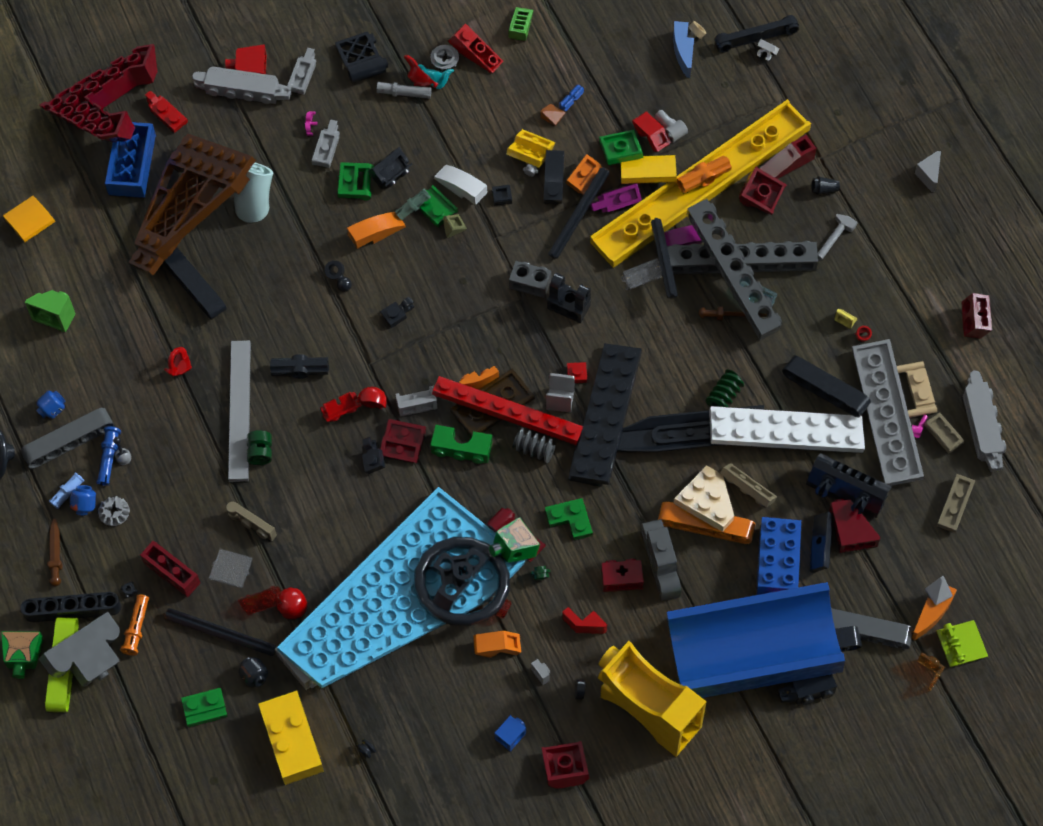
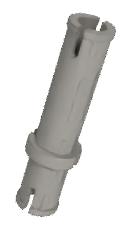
M394 82V84L377 83V93L392 94L394 97L401 95L431 99V87L400 85L398 82Z

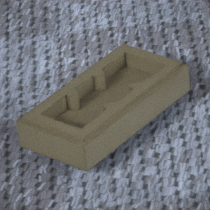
M941 413L925 422L924 426L948 454L964 444L963 438Z

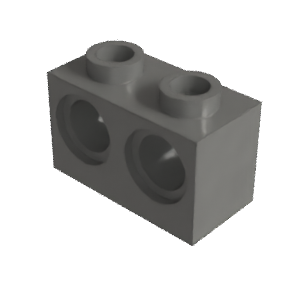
M515 261L509 278V289L545 298L551 282V270L543 266L530 265L528 262Z

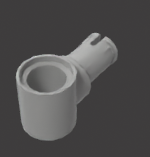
M659 110L655 114V119L664 127L671 143H674L688 133V129L683 121L671 119L663 110Z

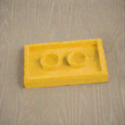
M675 155L643 156L641 159L621 162V184L677 182Z

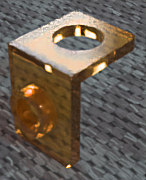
M921 653L918 662L937 673L928 688L931 691L942 675L945 666L940 664L939 660L935 657Z

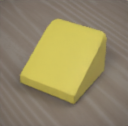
M838 309L835 315V321L849 329L857 321L856 317L842 309Z

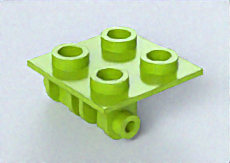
M974 620L954 626L948 623L943 626V629L936 630L950 667L988 657Z

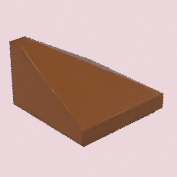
M552 104L541 110V118L554 126L566 114V112Z

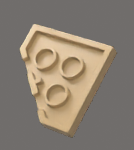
M707 465L674 498L675 505L722 532L734 520V512L724 477Z

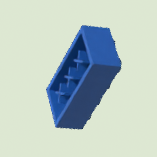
M132 122L135 129L131 139L112 143L105 185L108 195L145 198L156 134L153 124Z
M762 517L759 535L756 595L798 588L801 520Z

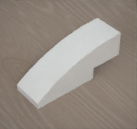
M445 165L434 176L435 180L461 199L465 197L475 205L487 194L486 184L453 166Z

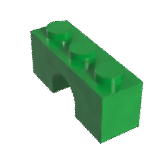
M435 425L431 441V453L438 457L449 456L456 460H472L477 464L488 463L493 443L491 434L473 431L471 440L461 444L454 440V428Z

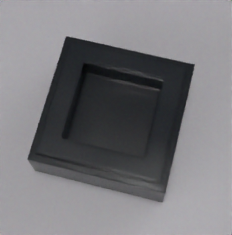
M510 185L492 187L494 206L512 204Z

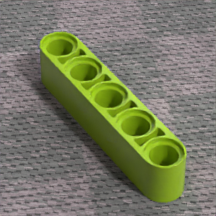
M56 618L52 648L78 631V618ZM70 669L59 678L49 674L45 701L46 712H68L73 673Z

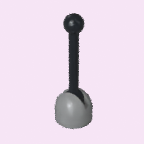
M114 437L113 443L118 448L115 454L116 461L120 465H126L131 461V454L127 449L121 447V439Z

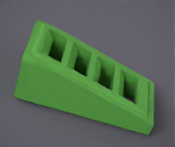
M516 7L509 28V38L526 41L533 10Z

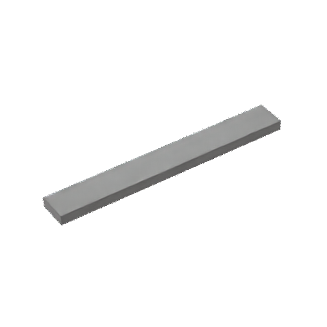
M250 340L231 341L229 482L249 481L247 434L249 433Z

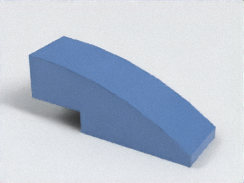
M674 21L673 43L675 54L685 76L690 78L694 38L687 37L689 22Z

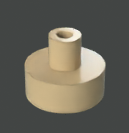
M693 21L689 25L691 30L688 34L689 38L697 36L702 39L706 34V31L697 22Z

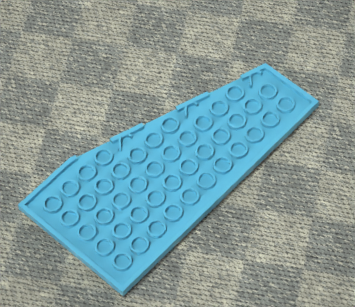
M438 487L277 647V651L318 686L324 688L437 629L446 623L433 618L420 605L413 588L414 570L422 554L436 542L451 537H473L492 545L496 533ZM453 549L446 553L452 557L466 555L470 549ZM475 558L468 561L471 565L479 564V561ZM527 559L511 563L505 561L510 578L527 562ZM490 561L481 569L453 605L450 612L465 614L488 602L495 595L498 589V575ZM447 562L440 565L443 569L451 568V564ZM427 570L426 588L430 598L433 600L442 583L438 573L433 570ZM447 588L445 592L448 595H454L456 590L454 588Z

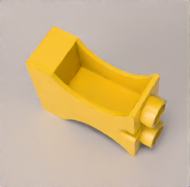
M630 641L621 650L615 646L610 647L602 656L598 664L603 668L598 675V679L604 683L601 687V698L617 704L630 713L652 734L661 746L677 757L702 728L706 701L687 686L677 684L657 671L641 656Z

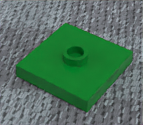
M634 130L599 137V143L608 165L643 158V152Z

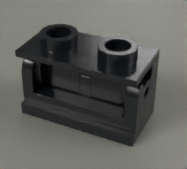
M398 147L367 172L381 189L385 186L389 188L397 182L395 178L399 175L401 177L406 175L410 171L409 167L413 164H407L409 163L408 158L402 152V149Z

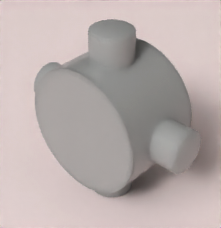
M528 164L526 168H523L524 173L528 176L533 177L535 173H538L534 165Z

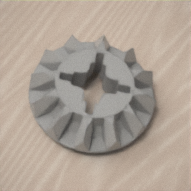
M440 45L431 53V64L442 71L444 69H451L453 66L456 67L459 61L458 51L450 45ZM447 54V59L443 62L442 58Z
M117 496L108 497L104 502L101 501V505L98 508L100 520L108 526L122 524L126 521L130 512L129 505L124 498L121 499ZM114 505H116V509L119 511H115L113 516H111L109 509H113Z

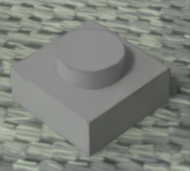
M538 659L532 662L531 670L541 684L544 685L549 682L550 670L545 663L541 664Z

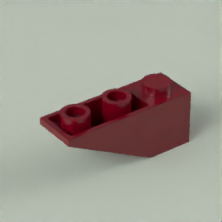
M804 135L787 145L759 169L779 179L814 160L816 147L808 136Z

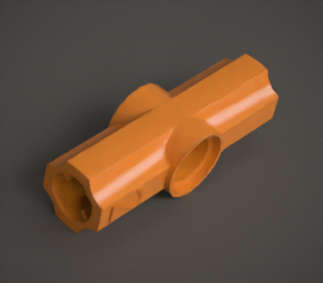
M723 155L709 163H699L691 172L677 178L680 191L686 193L700 185L703 187L710 185L716 177L732 169L730 160L727 156Z

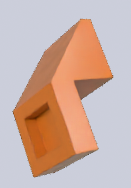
M497 631L473 636L476 655L491 658L500 652L512 655L521 653L520 634Z

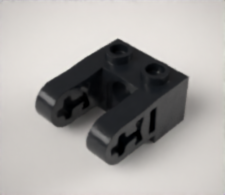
M555 273L549 285L547 309L581 323L591 306V288L581 284L576 291L565 284V276ZM567 300H572V301H574V302L568 303V302H566V301H567Z

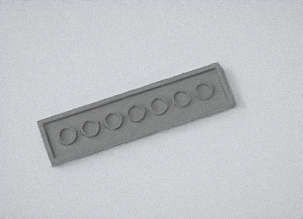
M890 339L852 346L862 392L871 400L870 405L867 407V413L884 483L892 486L923 480L924 474Z

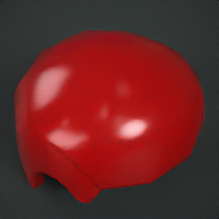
M371 386L364 388L358 394L357 402L366 407H379V409L386 408L387 398L384 391Z
M289 587L282 590L276 597V607L286 619L295 620L301 617L307 610V600L299 589Z

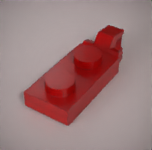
M151 91L145 94L151 112L172 132H177L188 123L187 118L164 97H157Z

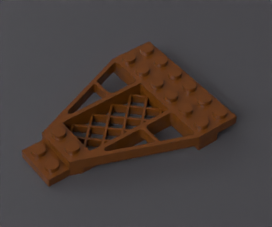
M187 133L165 165L134 243L138 249L133 253L128 263L132 267L154 275L163 261L173 253L183 237L233 193H241L250 180L246 174L256 160L245 153ZM173 170L181 172V176L173 187L166 189ZM219 187L223 188V190L211 200V198L217 192ZM164 194H167L166 197H165V198L163 199V201L161 202V200H162V198H163V195H164Z

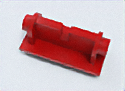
M348 392L339 396L340 404H337L335 399L322 404L323 406L320 407L323 414L322 417L327 422L338 420L345 413L355 412L358 407L362 406L360 402H357L358 397L355 392Z

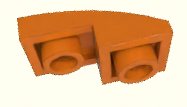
M495 366L485 369L480 376L474 371L471 374L464 375L459 383L479 390L497 379L499 371Z

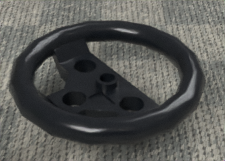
M451 537L436 542L422 554L414 570L413 588L420 605L433 618L449 625L472 626L490 619L502 608L510 592V573L501 555L493 557L490 554V544L473 537ZM453 549H470L466 555L452 557L446 553ZM475 558L479 561V564L471 565L468 561ZM490 561L498 575V589L493 600L483 609L469 614L450 612L453 605L481 569ZM447 562L451 564V568L443 569L440 565ZM427 570L435 571L441 578L442 586L438 589L433 600L430 598L426 588ZM447 588H454L456 593L448 595L445 590Z

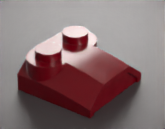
M755 166L739 194V200L744 206H754L772 215L787 184Z
M582 741L545 748L541 747L548 786L555 789L584 784L589 779Z

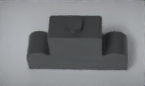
M661 519L642 523L641 533L661 602L680 598L681 585L676 572L677 559L668 528L664 527Z
M109 612L45 652L39 660L48 673L55 678L62 677L70 669L83 687L96 679L101 681L109 675L108 671L119 662V658L109 645L119 636L120 629Z

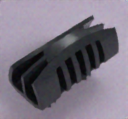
M822 453L816 458L806 485L815 489L817 495L822 492V497L829 495L835 499L851 500L853 502L851 506L853 512L858 508V514L865 512L875 518L880 514L888 497L887 494L892 488Z

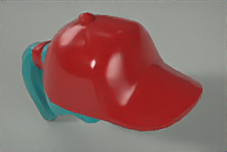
M404 56V59L410 66L408 78L414 83V86H432L433 88L441 89L447 83L450 74L454 72L453 69H448L442 73L437 70L426 69L422 64L418 65L411 56Z

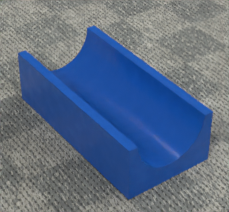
M828 582L668 611V627L679 684L687 686L701 698L843 672L845 658L844 653L841 652L835 631Z

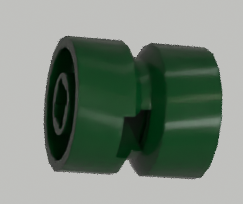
M256 430L247 434L248 463L266 465L272 461L271 433Z

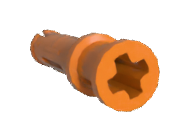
M137 595L129 629L124 633L126 637L120 651L127 655L135 656L138 654V643L142 639V632L140 631L149 597L145 595ZM139 609H141V610H140V614H139L138 621H136V620H137V616H138Z

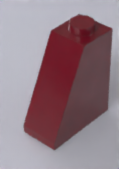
M837 499L831 503L829 512L833 514L832 523L839 553L878 547L880 542V536L862 513L858 514V508L854 512L851 510L853 504L851 500Z

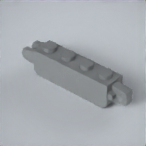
M213 66L208 69L207 73L196 71L192 75L194 86L204 89L206 94L211 96L218 95L230 99L238 98L246 101H259L264 104H276L277 100H289L291 95V87L279 84L277 77L274 75Z
M974 370L970 372V377L967 380L968 385L963 394V401L977 458L987 462L990 472L1000 471L1003 468L1002 456L1006 451V443L1001 439L1002 428L1001 424L997 423V408L992 403L993 391L988 387L987 382H983L980 372Z

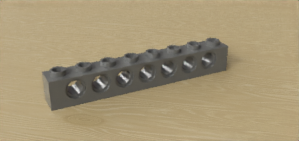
M705 199L687 208L686 215L759 340H762L780 330L782 325L781 317L778 313H774L771 308L773 307L771 300L764 296L762 292L763 287L759 281L756 282L754 279L752 268L745 264L742 251L740 249L737 250L735 247V240L725 230L726 225L723 219L718 218L716 207L713 203H709L708 199ZM703 219H710L712 223L706 224L703 222ZM718 234L721 236V239L716 240L712 235ZM728 250L730 255H723L721 251ZM736 265L740 270L733 271L730 267ZM746 281L749 286L743 287L740 285V282ZM755 297L758 299V302L752 303L749 298ZM765 313L768 318L762 319L758 314Z
M786 241L783 243L765 242L755 244L748 242L746 244H734L737 250L740 249L745 256V264L749 265L753 272L817 270V242ZM674 244L667 246L673 274L720 273L704 245L691 244L681 246ZM728 250L721 251L723 255H730ZM736 265L730 267L733 271L740 270Z

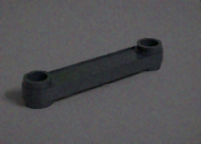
M788 15L782 20L730 34L720 33L714 38L715 45L720 53H725L734 47L757 42L760 39L764 40L783 34L793 35L799 31V24L793 15Z

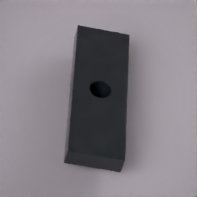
M830 512L814 516L810 571L813 572L829 568L830 547L832 544L831 532L833 527V514Z

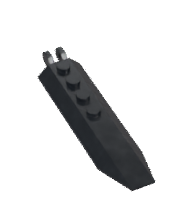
M764 405L737 408L764 410ZM708 410L649 416L624 427L617 451L660 452L724 444H711Z

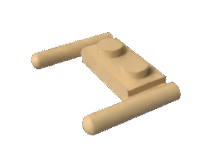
M924 362L897 366L898 373L906 372L916 408L908 410L909 418L937 413Z

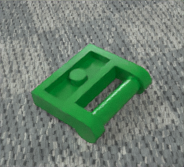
M341 162L338 198L370 200L371 175L367 171L374 166L369 163ZM359 172H364L363 190H357Z

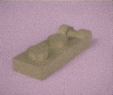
M229 502L226 508L231 519H239L244 527L254 529L263 539L268 538L273 541L277 536L274 527L238 503Z

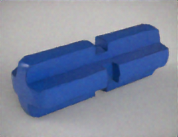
M576 85L569 92V95H566L559 103V108L567 111L574 104V101L584 93V88Z

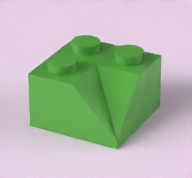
M51 290L43 294L37 293L25 301L32 320L63 332L67 331L76 314L69 296L62 291L56 292Z

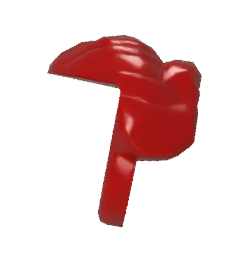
M184 347L175 348L171 352L168 359L169 368H164L168 374L179 376L191 370L192 366L189 356Z

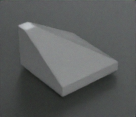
M944 576L925 588L926 593L935 606L953 596Z

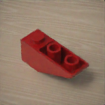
M466 23L448 40L461 55L491 74L503 62Z

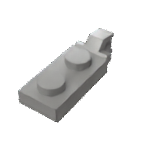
M307 48L305 56L298 57L287 85L291 87V92L305 95L316 66V60L314 59L315 49Z
M330 120L328 129L324 128L321 130L312 158L313 165L330 168L340 132L337 131V121Z

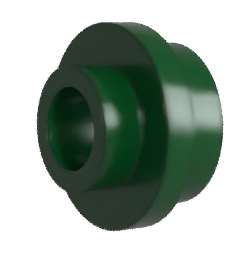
M546 566L534 567L531 575H533L534 580L549 578V573L551 572L550 569H546Z

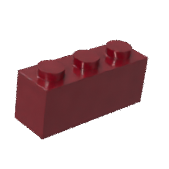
M152 541L140 554L143 564L187 598L199 586L198 574L155 541Z

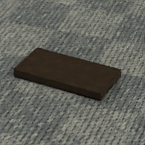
M513 368L480 389L486 393L521 405H526L535 399L534 394ZM460 404L450 408L451 413L471 438L473 431L483 433L503 420Z

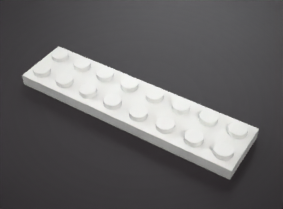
M710 407L709 410L711 444L863 453L865 450L862 416L857 418L852 415Z

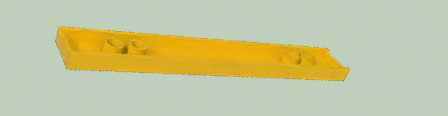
M787 99L679 174L677 178L691 172L699 163H709L723 155L727 156L730 160L732 169L729 172L716 177L714 182L708 186L703 187L700 185L686 193L680 191L677 182L666 183L591 235L590 243L613 268L654 240L651 220L654 218L661 219L663 230L666 232L687 217V208L705 199H708V201L713 199L750 173L755 166H760L791 142L810 131L811 123Z

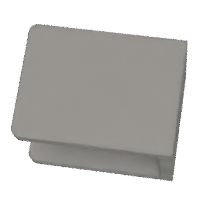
M550 373L549 393L546 394V410L571 413L574 396V376Z

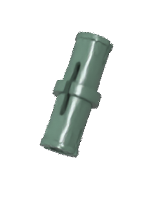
M422 189L416 196L409 198L402 207L395 211L396 215L401 220H404L414 210L417 211L431 196L425 189Z

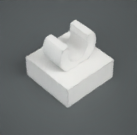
M760 39L758 46L762 49L758 51L757 56L761 57L763 52H767L765 60L769 61L772 57L771 53L777 55L779 48Z

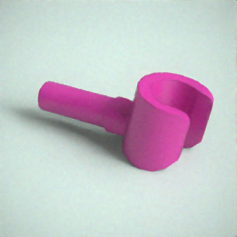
M923 415L918 426L912 425L914 437L920 438L923 425L928 418L927 415Z

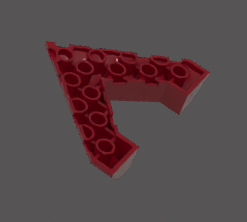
M154 44L138 46L132 49L133 53L125 58L121 56L110 62L111 66L107 69L101 70L100 68L70 88L56 94L55 98L51 101L41 103L40 107L101 140L111 142L130 140L135 126L127 111L108 113L103 108L135 86L154 82L158 72Z

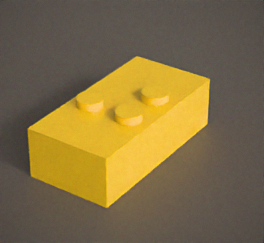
M294 691L259 703L284 784L287 785L324 772L298 692Z

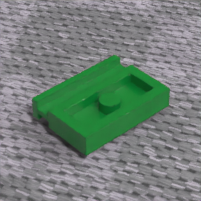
M432 185L429 190H426L431 198L419 207V210L434 225L439 227L444 223V216L453 215L458 210L454 204Z
M221 688L181 698L188 727L228 717Z

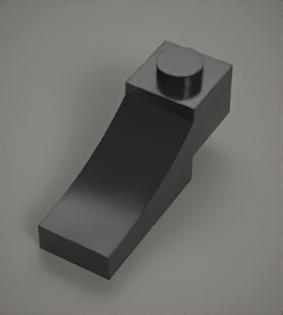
M546 150L544 203L562 204L564 151Z

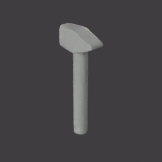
M836 214L835 220L839 225L817 253L818 260L824 258L844 229L853 232L858 222L849 216Z

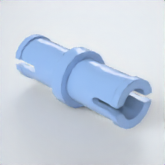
M75 472L65 485L62 484L60 486V490L49 502L56 509H59L67 498L70 497L71 491L85 480Z

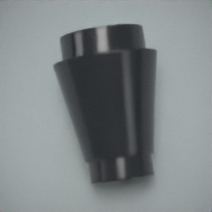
M820 176L812 179L811 190L817 195L839 191L840 183L838 180Z

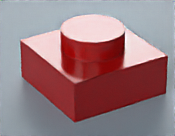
M586 362L567 363V374L575 377L574 383H587Z

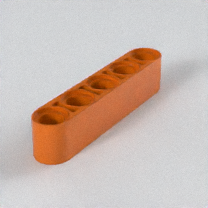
M663 502L661 504L658 520L661 519L666 527L742 544H750L752 542L756 525L752 520L734 516L732 523L722 532L672 502Z

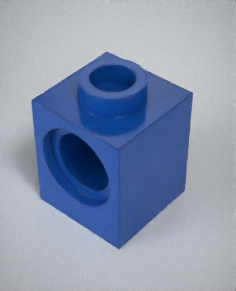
M510 715L495 732V740L511 752L526 735L525 723L518 717L513 718Z

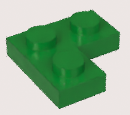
M583 498L545 507L549 527L569 523L573 540L593 536Z

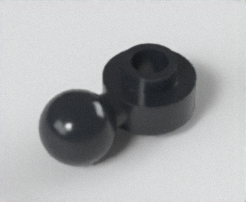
M337 260L329 261L325 266V274L330 279H337V287L340 291H349L352 282L349 278L343 276L345 272L344 265ZM335 266L338 268L337 273L333 271Z

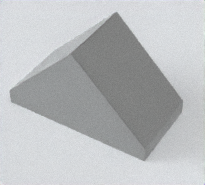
M941 151L933 153L918 163L915 170L916 176L931 192H935L938 183Z

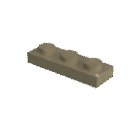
M731 463L723 467L720 472L727 482L734 483L740 488L741 492L752 496L761 506L768 507L777 498L776 495Z
M959 474L956 475L937 527L956 533L975 480Z

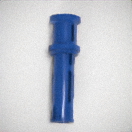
M110 426L104 428V442L101 443L103 453L97 484L100 485L102 482L103 486L109 485L114 452L118 450L117 445L113 443V438L121 434L119 428Z

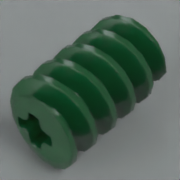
M726 369L721 379L718 380L717 385L713 387V391L706 398L707 405L709 407L729 408L728 405L733 403L732 399L737 397L735 393H740L739 387H744V382L737 373Z

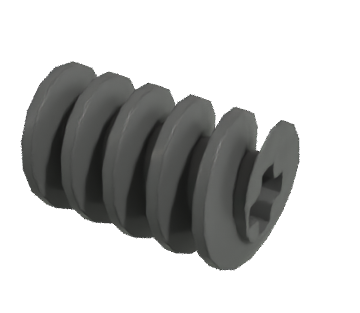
M521 428L517 433L512 445V449L516 447L517 452L523 449V454L525 455L530 452V457L532 458L536 455L540 461L544 458L545 463L550 461L555 450V445H552V439L545 443V436L538 440L537 433L531 437V431L529 430L525 435L524 428Z

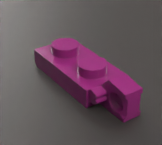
M637 183L598 196L599 201L591 203L590 208L591 211L601 209L602 212H610L642 201Z

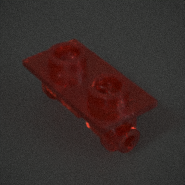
M271 586V588L252 595L248 594L245 598L239 599L238 602L247 615L282 604L278 597L281 590L278 586Z

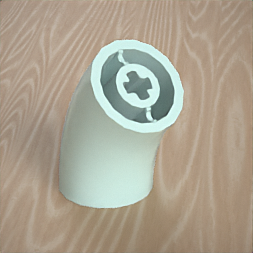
M254 163L246 174L250 180L240 194L234 193L235 213L238 218L249 223L258 222L268 214L269 191L273 171L270 168Z

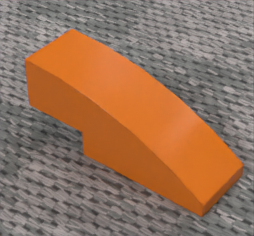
M390 212L365 219L347 227V232L358 249L371 241L375 244L406 226L395 212Z
M949 586L953 596L935 606L930 598H927L912 635L913 640L923 636L938 623L949 608L957 589Z

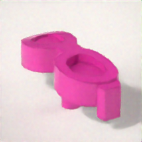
M309 111L306 114L305 128L307 136H313L311 125H318V122H311L313 115L316 114L313 111Z

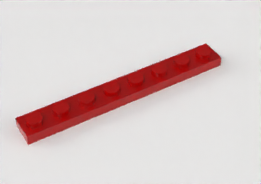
M441 376L438 377L432 391L434 396L577 445L583 429L581 425Z

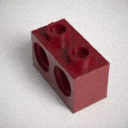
M972 293L961 301L964 336L981 339L991 332L989 295Z

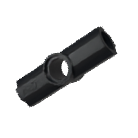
M303 354L293 355L292 358H271V376L291 375L293 378L303 379L308 375H328L329 360L328 357L308 358V356Z

